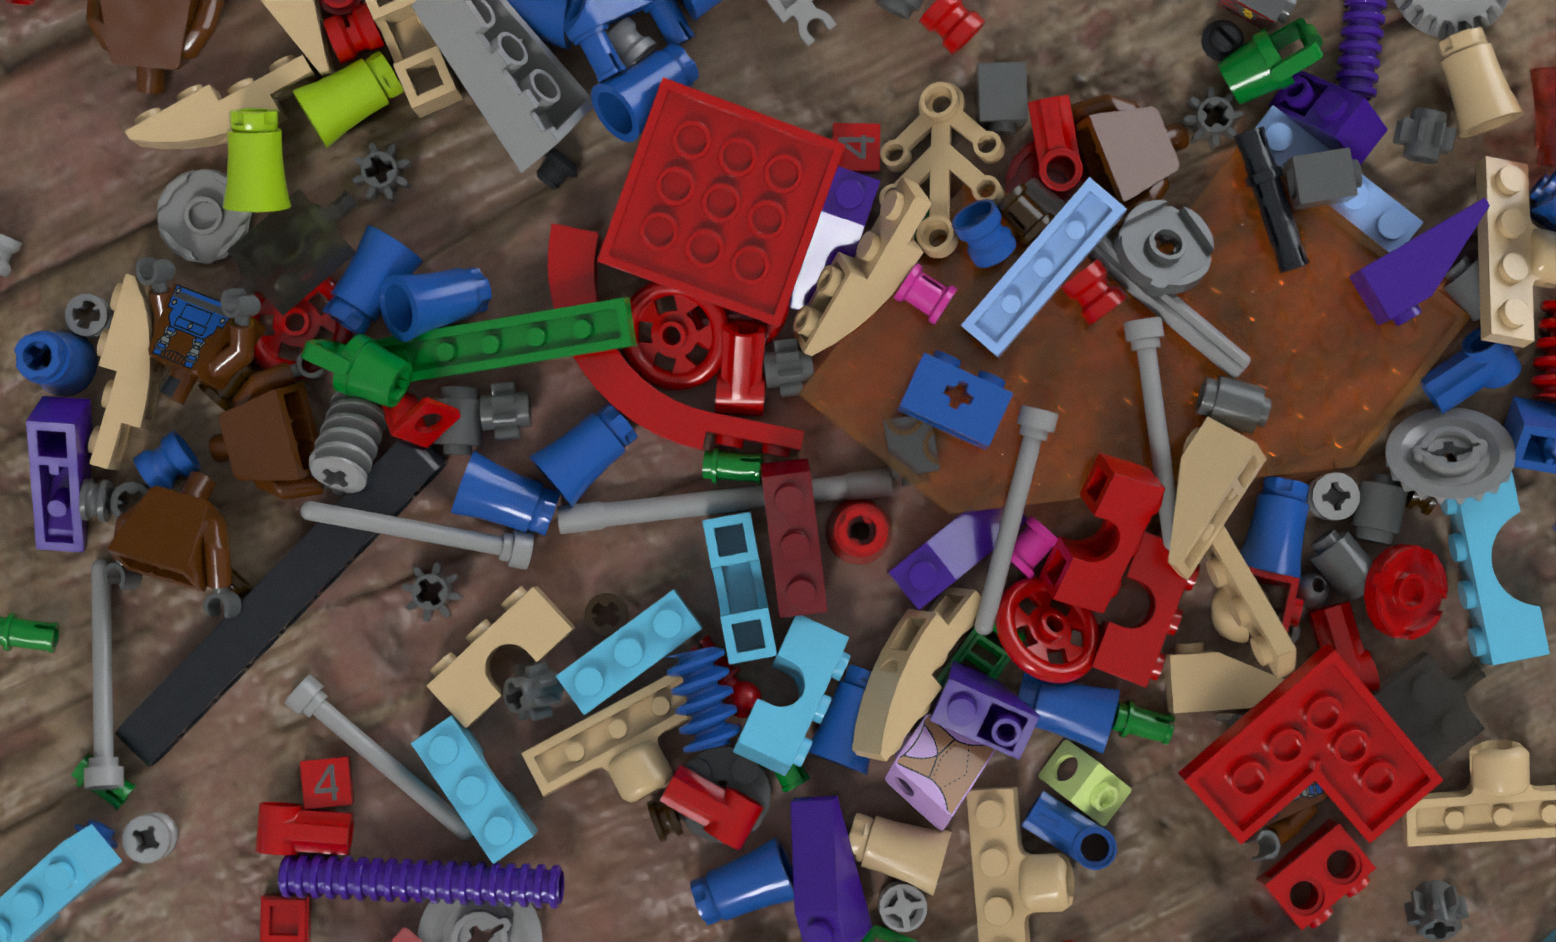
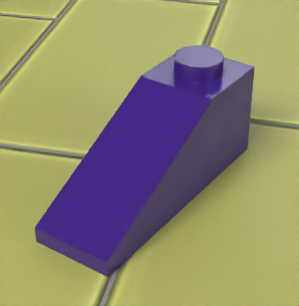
M839 166L837 167L790 297L791 309L799 311L801 307L808 305L817 289V281L821 271L827 265H831L838 251L855 258L857 246L863 235L880 180Z
M1485 197L1349 276L1378 326L1393 319L1396 326H1399L1423 312L1418 304L1434 294L1490 205Z
M42 396L26 420L36 549L84 553L87 546L88 521L82 520L80 517L79 495L84 479L91 478L92 465L89 463L92 454L88 453V442L93 431L91 400Z
M999 483L887 571L917 610L924 607L994 550L1008 496ZM1024 514L1022 516L1020 527L1023 524H1025L1027 520Z
M838 796L794 798L791 801L794 912L802 941L860 942L873 926Z

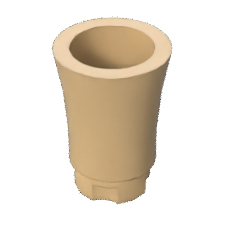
M1482 27L1457 32L1438 42L1437 47L1443 59L1440 64L1450 90L1460 138L1472 137L1497 129L1524 115L1525 112L1511 91L1501 70L1492 44L1487 43Z
M856 813L849 841L855 862H862L861 867L878 871L909 883L933 896L952 831L944 830L941 832L938 829L901 823L877 815L873 819L870 816Z

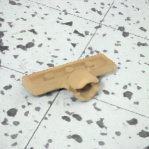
M1485 156L1476 163L1477 202L1485 197L1490 205L1478 224L1481 340L1524 348L1535 341L1533 286L1556 290V232L1540 229L1532 224L1530 218L1528 164Z
M1223 526L1205 553L1208 560L1206 561L1208 574L1215 587H1217L1212 596L1211 603L1213 626L1222 637L1239 643L1249 642L1250 632L1253 637L1250 639V643L1256 659L1262 666L1268 664L1278 680L1295 671L1296 647L1270 605L1266 590L1257 583L1225 526Z
M666 675L522 752L521 754L542 795L546 797L592 771L602 768L609 773L621 798L630 803L640 801L665 788L673 777V771L659 746V738L665 732L691 719L690 716L677 715L675 713V708L685 703L687 698L673 696L671 689L681 684L683 679Z
M1508 740L1483 741L1476 743L1469 751L1470 782L1466 789L1452 792L1428 793L1402 816L1403 842L1407 847L1556 837V785H1531L1529 752L1520 743Z
M1017 786L970 789L967 794L979 942H1030V914L1063 912L1072 905L1075 886L1071 862L1063 853L1030 854L1024 850Z

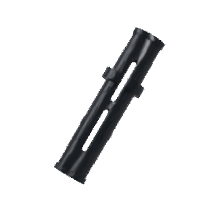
M1264 126L1234 136L1248 176L1244 180L1247 188H1252L1280 274L1310 264L1281 180L1284 173L1282 167H1277Z

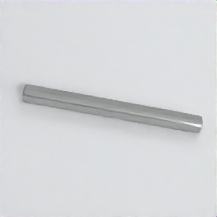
M1031 178L1025 183L1027 187L1026 194L1045 214L1051 212L1056 216L1067 204L1037 178ZM1106 236L1087 256L1092 262L1100 259L1108 269V275L1154 314L1162 317L1166 324L1228 376L1235 379L1248 367L1251 361L1250 356L1177 295L1164 294L1158 298L1146 295L1141 290L1140 285L1135 283L1122 269L1113 249V242Z

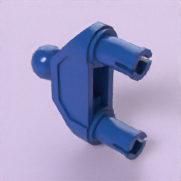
M570 0L564 20V31L571 43L573 42L575 46H581L597 76L598 82L601 83L626 69L606 33V30L609 28L608 26L621 21L625 17H630L641 11H644L645 14L651 13L667 46L670 44L680 46L696 36L688 25L676 0Z

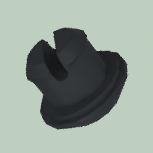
M1223 19L1209 24L1202 33L1201 38L1202 48L1206 55L1219 62L1240 48L1244 43L1243 33L1238 25Z
M555 148L550 149L544 154L547 159L536 170L538 179L551 189H559L568 176L571 178H577L578 176L577 166Z

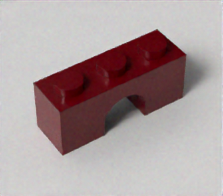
M808 458L760 464L779 617L828 612Z

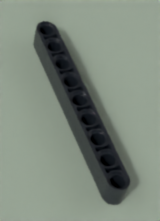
M399 439L372 466L371 472L367 475L366 486L359 492L346 493L335 505L398 517L438 476L448 461L432 445L425 448ZM318 522L241 601L240 613L233 618L226 619L225 617L120 725L115 735L149 768L154 766L381 533Z

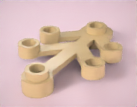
M936 82L925 88L921 94L918 105L920 115L896 139L884 144L880 156L890 171L902 172L912 162L911 150L930 132L931 146L894 184H889L881 190L879 202L882 205L885 196L891 190H895L902 177L920 186L930 176V202L932 204L929 208V217L923 220L917 228L916 239L928 256L943 258L950 255L958 244V236L950 222L951 172L972 190L976 201L989 199L993 200L997 206L1004 198V190L994 176L984 175L951 146L952 128L973 144L974 152L979 160L985 164L998 162L1005 153V146L997 133L986 131L965 113L966 99L956 85ZM951 103L946 110L939 113L936 112L941 104ZM986 143H996V147L991 152H982V148ZM899 150L903 151V155L899 160L889 161L892 153ZM989 186L995 187V192L990 197H981L983 189ZM947 235V239L943 244L936 247L933 246L936 237Z

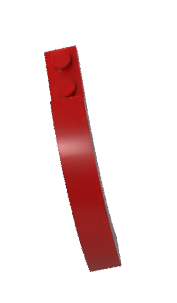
M551 223L548 244V278L554 309L599 302L597 259L602 238L598 232ZM618 349L573 356L579 368L592 385L617 410L635 424L658 437L704 452L707 433L716 435L714 444L742 449L744 441L763 444L761 453L782 458H790L791 450L801 452L805 431L712 413L673 400L642 379L630 367Z

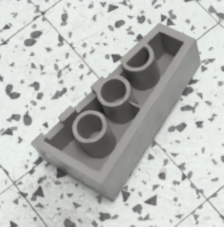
M416 0L411 5L521 173L557 145L593 108L591 96L507 0Z

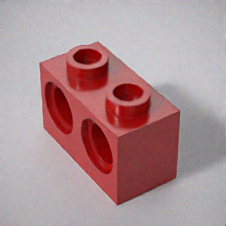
M1329 818L1256 880L1292 924L1303 930L1308 925L1313 929L1325 922L1333 913L1331 906L1344 895L1350 898L1361 892L1370 882L1368 875L1377 868L1340 823ZM1337 850H1344L1348 859L1345 869L1338 874H1330L1327 869L1329 856ZM1300 881H1308L1311 887L1310 897L1303 904L1293 905L1290 900L1291 888Z

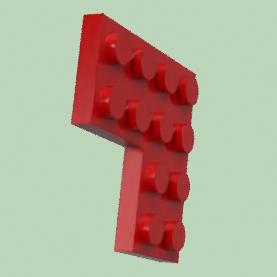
M1328 643L1178 772L1179 776L1241 845L1314 781L1369 843H1372L1443 781L1442 777L1337 651Z

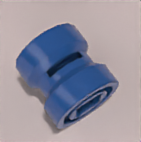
M989 199L969 204L958 212L952 220L954 231L960 240L968 243L967 253L975 266L980 268L990 267L1006 259L1014 251L1017 243L1010 229L1007 226L1001 225L1002 215L993 200Z
M175 430L161 438L160 445L154 450L146 449L133 457L137 470L150 488L159 486L171 490L174 488L175 481L179 479L178 475L188 477L191 471L198 472L201 470V465L196 455Z

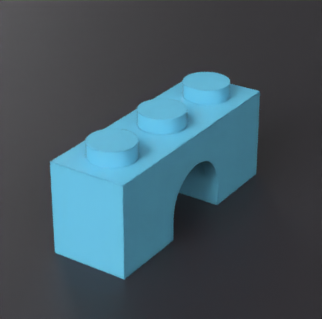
M751 512L703 520L729 665L777 656Z
M674 589L556 675V678L583 715H585L700 631L703 626L677 590Z
M803 615L795 616L771 667L786 673L794 680L798 688V701L789 706L778 707L757 698L732 752L783 776H786L792 764L801 767L813 742L805 737L812 721L818 724L822 722L832 700V697L824 694L831 678L840 681L851 655L843 652L849 637Z
M451 715L411 743L493 864L532 838L539 831L512 791L508 792L496 778L484 758V749L469 727L465 728L454 715Z
M92 824L61 842L0 897V942H32L60 917L58 913L78 897L92 889L122 862L120 857Z

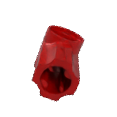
M1069 95L1053 96L1028 102L1042 183L1056 193L1071 191L1081 180L1083 165L1080 159ZM1058 157L1069 159L1075 167L1074 177L1064 184L1053 182L1047 175L1049 163Z
M737 319L734 322L724 324L721 371H718L716 386L715 413L763 417L766 375L762 374L765 355V326L759 325L753 320Z
M1344 601L1308 612V618L1318 650L1328 643L1337 651L1370 692L1379 690L1378 672L1371 654L1367 649L1363 648L1350 602Z
M683 764L679 765L660 799L662 803L703 825V830L717 840L737 850L742 849L764 809L763 805L742 792L729 786L723 788Z
M260 802L255 852L269 855H297L298 852L349 855L354 837V813L302 809V805L288 802Z

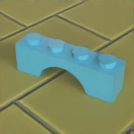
M1511 471L1509 482L1500 484L1497 494L1486 492L1480 502L1469 497L1460 506L1455 499H1445L1440 506L1444 515H1450L1453 534L1448 536V545L1453 561L1460 564L1463 581L1458 582V594L1462 607L1465 610L1469 609L1473 628L1468 629L1467 637L1473 656L1479 657L1480 664L1498 665L1550 654L1540 606L1523 603L1509 595L1499 584L1492 567V547L1497 533L1510 518L1521 512L1513 472Z

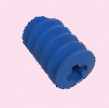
M707 647L666 656L667 658L679 660L678 664L667 670L668 676L683 679L681 684L671 689V693L673 696L687 698L685 703L675 708V713L677 715L690 716L691 721L679 728L680 734L694 735L695 737L694 741L683 747L684 753L732 743L729 739L742 731L740 724L725 721L738 711L736 705L721 702V700L734 693L732 686L717 683V681L729 674L728 667L714 665L713 663L725 655L724 648Z

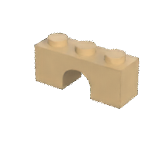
M365 0L373 20L379 27L394 60L393 66L408 101L419 118L463 100L446 58L411 7L416 0Z
M522 586L519 587L500 605L506 612L496 622L491 624L485 619L465 638L471 644L458 657L452 652L448 653L430 670L435 678L427 687L465 728L473 725L503 697V689L493 678L490 667L491 659L498 648L505 644L518 645L525 649L536 662H539L576 629L538 586L532 587L528 592Z

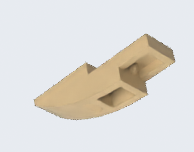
M303 54L297 58L294 55H288L271 64L269 67L270 73L255 81L252 78H247L232 85L227 90L228 96L222 98L220 93L211 85L202 87L201 84L191 86L176 96L178 102L163 110L152 108L134 119L136 125L125 130L131 141L141 147L193 149L228 143L227 130L230 129L229 111L231 109L278 110L279 124L288 119L279 102L294 95L292 90L316 82L320 78L310 61Z
M902 177L895 190H891L885 196L881 205L880 215L871 231L866 232L861 237L855 258L838 251L831 265H827L821 271L815 293L808 305L801 307L794 320L792 332L795 338H797L803 353L813 356L854 331L893 295L923 254V250L913 235L932 204L919 184Z
M125 274L123 283L119 282L113 291L110 308L114 311L111 325L109 329L105 328L102 331L97 344V355L101 357L98 366L117 372L115 379H110L104 388L101 405L106 409L101 426L97 425L94 427L88 442V453L92 454L89 464L117 471L121 469L133 426L152 431L158 407L159 393L157 391L161 385L162 364L150 357L148 352L152 340L153 318L148 294L150 291L149 286L142 284L136 276Z
M948 587L939 595L928 611L908 609L903 615L875 663L861 700L852 744V750L857 756L886 762L890 756L901 748L903 739L917 720L929 711L931 702L942 689L941 685L932 676V673L945 663L949 651L962 634L966 633L975 623V617L977 616L981 601V595L976 590Z

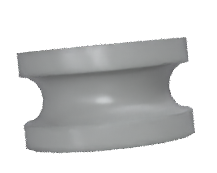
M80 294L73 297L67 304L65 321L74 333L87 338L100 337L105 328H110L113 311L110 308V304L103 298L92 294ZM90 303H95L96 305L93 310L100 312L99 321H91L89 329H84L83 325L86 322L79 320L78 314L80 310H88Z

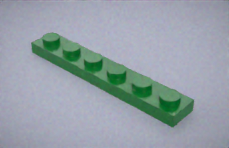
M627 297L438 328L407 342L399 341L394 336L374 339L381 347L412 364L413 371L410 383L637 346L630 298Z

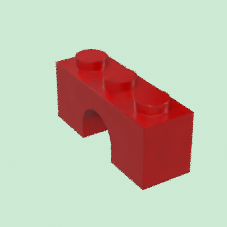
M1099 452L1079 495L1092 514L1104 519L1100 529L1087 539L1072 540L1058 536V540L1055 546H1053L1039 575L1053 600L1104 614L1111 598L1115 597L1119 592L1122 575L1131 557H1134L1140 550L1142 535L1151 517L1157 514L1163 502L1165 487L1149 467Z
M1144 531L1140 550L1134 557H1131L1122 577L1137 582L1144 588L1149 599L1148 612L1141 622L1131 627H1122L1103 620L1099 630L1100 644L1091 667L1147 688L1150 679L1157 681L1166 659V654L1160 652L1166 635L1174 636L1179 627L1183 609L1178 608V604L1183 591L1192 590L1200 571V564L1197 565L1187 581L1179 576L1168 563L1170 550L1165 548L1163 538Z

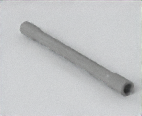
M890 468L855 471L842 476L812 479L814 503L842 499L854 501L893 496ZM763 485L608 503L600 501L578 503L573 507L571 505L557 506V516L560 534L602 530L608 526L764 509L765 500Z

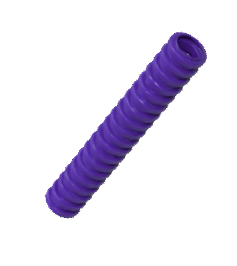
M1344 0V7L1348 8V11L1342 14V21L1346 23V26L1340 30V35L1344 37V41L1340 42L1338 47L1339 51L1343 52V55L1337 58V65L1341 67V70L1335 73V79L1339 81L1337 86L1363 96L1367 101H1370L1377 97V90L1373 88V84L1379 81V76L1375 73V69L1380 68L1381 62L1376 56L1382 53V45L1378 44V40L1384 37V31L1380 29V25L1385 24L1386 18L1381 12L1387 9V1Z
M302 854L298 859H296L295 855H285L280 863L278 872V886L283 897H291L296 893L299 898H305L310 893L314 899H319L325 894L328 899H335L337 895H340L343 900H349L352 898V895H355V898L359 901H363L367 896H370L372 901H379L382 897H385L387 902H393L397 897H400L402 902L408 903L411 898H414L417 903H423L427 898L432 904H438L441 899H444L446 904H454L455 900H459L461 905H468L471 900H474L477 906H482L485 901H489L491 906H498L500 902H504L506 907H513L515 902H519V905L523 908H527L530 903H534L536 908H543L545 904H549L551 909H557L563 901L565 885L564 871L560 865H553L551 869H547L545 864H538L536 869H532L529 863H524L521 868H517L515 863H508L506 867H502L500 862H496L491 867H487L486 862L480 861L476 866H473L470 861H464L459 866L455 860H450L446 865H443L441 860H434L432 864H428L426 859H420L417 861V864H414L412 859L406 858L402 863H399L396 858H390L386 863L381 857H376L372 862H369L367 857H360L358 861H355L352 856H346L340 861V858L334 855L325 860L323 855H316L311 859L308 854Z

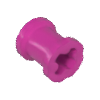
M916 263L894 299L898 302L907 301L929 316L928 321L935 325L958 288L953 285L949 287L944 286L924 273L923 266Z
M1032 516L1026 520L1027 527L1016 539L1010 562L1013 567L1029 579L1035 575L1033 571L1035 566L1055 546L1058 540L1054 534Z

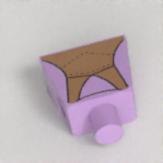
M927 713L914 733L909 731L903 739L901 748L893 754L897 758L888 771L885 780L933 826L943 832L996 750L930 721L931 713Z

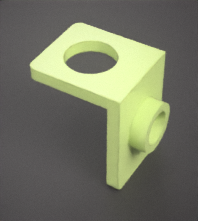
M1064 740L1038 774L1042 781L1101 826L1108 824L1131 793V788L1069 740ZM1068 758H1076L1078 767L1075 774L1066 781H1059L1057 771L1061 763Z

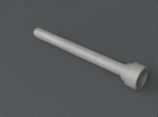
M1162 317L1127 321L1123 323L1126 342H1131L1132 351H1137L1153 473L1165 487L1163 502L1159 509L1162 538L1165 548L1170 550L1176 489L1156 348L1161 347L1160 338L1164 337Z
M1021 405L1016 424L1021 425L1019 434L1023 435L974 624L976 632L980 635H988L993 631L1042 440L1047 441L1049 432L1054 433L1059 416L1057 413L1026 405Z
M307 501L300 508V513L306 520L498 555V560L506 561L507 567L527 570L533 550L534 533L528 531L525 533L513 529L512 533L503 532L502 536L315 501Z
M97 559L91 566L94 758H90L89 767L84 768V789L109 790L124 787V767L119 766V758L114 757L111 584L106 582L103 577V571L109 564L105 559Z
M309 674L286 699L284 704L297 715L304 713L309 718L314 715L459 839L469 840L473 837L463 819L452 806L326 701L328 695L322 691L324 686L312 675Z

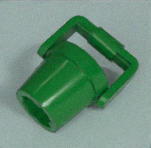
M1299 18L1270 35L1265 28L1252 35L1253 38L1217 65L1240 105H1243L1281 88L1283 90L1294 84L1295 81L1292 77L1294 74L1322 58L1321 46L1323 40L1314 25L1307 24L1303 18ZM1300 39L1304 47L1282 59L1278 51Z
M361 333L355 335L347 344L332 339L307 340L301 354V358L334 373V390L349 397L356 396L390 408L396 406L401 401L412 377V364L381 347L376 340Z

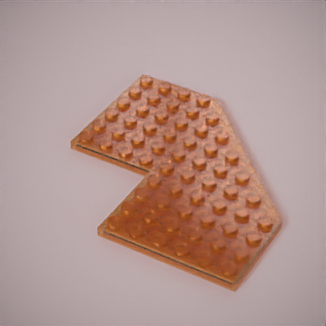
M1237 146L1189 208L1204 220L1213 236L1214 250L1211 253V265L1205 276L1195 287L1175 295L1250 356V364L1235 379L1265 387V397L1271 399L1270 413L1264 427L1256 426L1252 434L1232 429L1256 442L1267 458L1254 479L1265 478L1266 476H1282L1354 467L1471 316L1436 289L1431 297L1418 304L1423 311L1419 315L1399 326H1396L1393 319L1378 326L1349 276L1389 252L1329 205L1292 211L1310 264L1280 274L1252 188H1247L1244 179L1248 176ZM1285 176L1281 177V180L1284 186V191L1287 200L1289 202ZM965 184L950 202L951 223L958 212L969 204L976 202L972 190ZM989 186L983 189L981 197H990L995 192V187ZM1002 216L1001 225L1007 226L1010 229L1017 243L1014 251L998 264L984 268L976 267L967 253L968 243L960 240L959 237L957 247L946 257L932 258L923 251V254L917 261L918 264L923 266V272L946 287L953 285L958 288L935 325L928 321L929 316L907 301L898 302L894 299L901 287L900 285L893 295L871 317L841 339L798 394L800 398L881 462L894 469L904 480L947 514L1005 508L1023 435L1019 434L1021 425L1016 424L1021 405L1059 414L1054 433L1049 432L1047 441L1042 440L1025 506L1082 499L1079 493L1099 452L1149 467L1153 472L1137 351H1132L1131 342H1126L1123 323L1158 316L1121 286L1128 298L1089 326L1081 316L1082 308L1076 300L1068 299L1060 287L999 358L961 326L1040 235L1039 233L1024 247L1019 242L1021 236ZM947 235L936 237L933 246L936 247L943 244L947 239ZM1161 243L1157 249L1163 254L1170 255L1174 246L1171 243ZM1086 257L1065 283L1093 262ZM1107 274V277L1110 280L1107 283L1109 287L1112 285H1120ZM1162 320L1164 337L1160 338L1161 347L1156 348L1175 488H1177L1185 441L1189 434L1195 428H1200L1205 421V416L1195 414V406L1201 384L1206 376L1214 379L1218 375L1231 377ZM935 350L942 351L961 361L959 368L977 376L979 370L1003 379L1006 382L1003 389L1012 392L1013 395L987 449L983 450L933 427L934 429L930 430L924 437L922 447L926 458L930 462L939 465L940 470L915 474L888 452L883 420H885L888 428L898 435H910L916 432L922 424V421L918 420L913 428L900 430L893 426L890 419L908 417V415L897 411V408L924 352L933 356ZM956 386L952 391L944 390L943 392L950 397L949 406L954 409L961 403H969L968 400L962 397L964 391L962 387ZM933 434L935 435L938 459H935L928 450V441Z

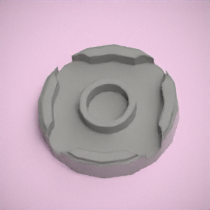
M211 169L184 172L167 184L158 200V229L161 238L172 252L190 262L211 265L228 260L244 247L252 233L254 212H237L223 209L227 181L226 174L219 170Z

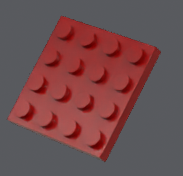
M662 77L597 262L780 328L845 144Z

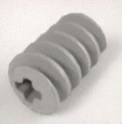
M338 391L333 394L330 407L326 411L325 421L320 428V435L316 438L314 450L309 458L311 474L319 482L330 489L344 493L359 492L366 486L367 475L372 470V460L377 455V446L381 443L383 431L387 427L382 405L356 396L349 397Z

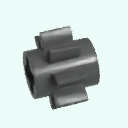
M1209 87L1205 91L1203 102L1195 97H1191L1186 102L1188 107L1194 112L1192 115L1184 117L1181 123L1184 126H1191L1194 132L1190 140L1192 144L1200 138L1209 140V146L1211 150H1214L1219 145V136L1221 134L1229 140H1233L1234 136L1238 135L1236 130L1230 125L1232 122L1243 117L1244 114L1241 111L1233 110L1230 104L1234 96L1232 93L1228 94L1225 98L1217 97L1213 87ZM1215 110L1220 116L1216 121L1217 123L1209 127L1204 121L1207 118V114Z
M1413 108L1410 118L1402 117L1401 121H1397L1393 143L1404 145L1402 157L1414 162L1436 164L1440 154L1447 155L1448 151H1453L1457 128L1446 127L1448 115L1434 109Z
M370 143V154L364 159L361 157H354L353 159L361 167V174L355 176L352 181L357 186L370 185L366 193V197L369 200L374 201L379 193H383L393 203L396 201L394 192L400 186L411 188V184L404 178L403 171L409 170L412 167V163L406 159L398 162L395 160L399 148L394 144H391L386 152H382L374 143ZM380 163H385L392 169L386 173L388 180L384 183H381L376 177H372L379 173L377 165Z
M797 338L774 340L775 351L765 352L764 355L767 388L780 387L781 397L803 395V384L815 382L812 356L803 353L802 349L798 348Z
M514 381L491 383L492 394L480 395L479 400L483 431L495 430V438L498 440L521 438L520 428L532 427L529 391L517 392V386Z
M435 562L432 567V574H426L420 566L414 567V574L418 579L414 584L402 585V589L410 591L413 601L408 603L406 609L412 610L417 607L424 609L423 619L425 622L431 621L434 610L437 609L446 618L451 617L452 612L448 604L451 600H461L464 597L462 594L454 592L452 585L459 579V574L449 575L448 577L441 575L443 567L440 562ZM427 580L431 584H442L443 589L438 593L441 600L439 603L435 600H424L422 595L428 590L425 584Z
M533 661L514 665L515 677L506 679L503 686V698L508 709L513 713H519L521 721L530 718L533 721L552 717L553 711L550 705L560 703L563 696V686L556 678L557 672L547 669V662L545 661L535 664Z
M1429 880L1419 884L1414 891L1410 892L1412 902L1404 904L1407 924L1415 925L1418 935L1422 934L1423 937L1432 941H1443L1454 937L1458 930L1462 929L1460 919L1469 917L1465 896H1458L1456 886L1450 887L1448 883L1441 880Z

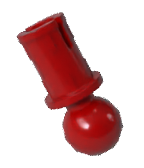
M710 635L699 641L701 648L717 646L711 640ZM694 645L689 651L697 650L698 648ZM724 655L713 662L714 665L729 668V674L717 681L718 684L732 686L734 693L726 697L724 702L725 704L736 705L738 712L733 714L734 717L748 718L757 698L762 700V694L759 688L752 682L740 681L736 677L742 668L740 665L736 668L732 664L729 665V661Z

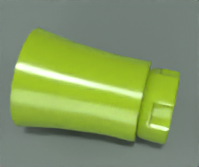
M380 51L374 53L365 61L360 58L323 79L292 90L296 100L327 149L348 130L369 115L388 105V99L404 92L394 71Z
M267 108L231 109L229 111L230 129L227 130V181L223 209L237 212H272L291 208L282 154V130L278 128V110Z

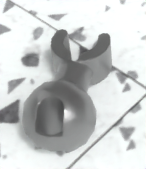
M1316 573L1301 575V583L1298 585L1296 598L1304 600L1300 622L1308 611L1322 608L1330 597L1328 582L1323 576ZM1315 578H1320L1323 582V585L1318 589L1312 588ZM1276 613L1277 617L1280 620L1281 613ZM1299 625L1298 628L1290 626L1289 637L1294 644L1300 636Z

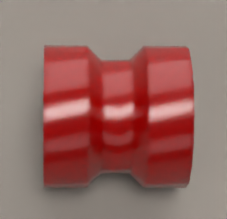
M936 0L919 20V23L928 32H936L942 38V46L951 55L956 54L986 22L977 11H969L963 5V0Z
M366 2L355 6L352 13L344 18L336 14L323 19L327 35L341 64L356 59L358 52L368 49L374 52L386 47L385 39L373 20Z
M1097 259L1061 287L1068 299L1076 300L1082 308L1081 316L1089 326L1128 298L1120 285H1112L1110 287L1107 285L1110 281L1107 277L1108 269L1100 259Z

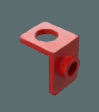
M407 391L396 406L390 408L382 405L385 422L389 427L390 434L428 448L461 417L459 409L428 397L418 402L417 397ZM427 414H439L442 416L439 422L429 427H426L423 418Z
M1249 567L1257 582L1287 589L1280 622L1287 634L1289 626L1298 628L1304 604L1303 599L1296 598L1300 578Z

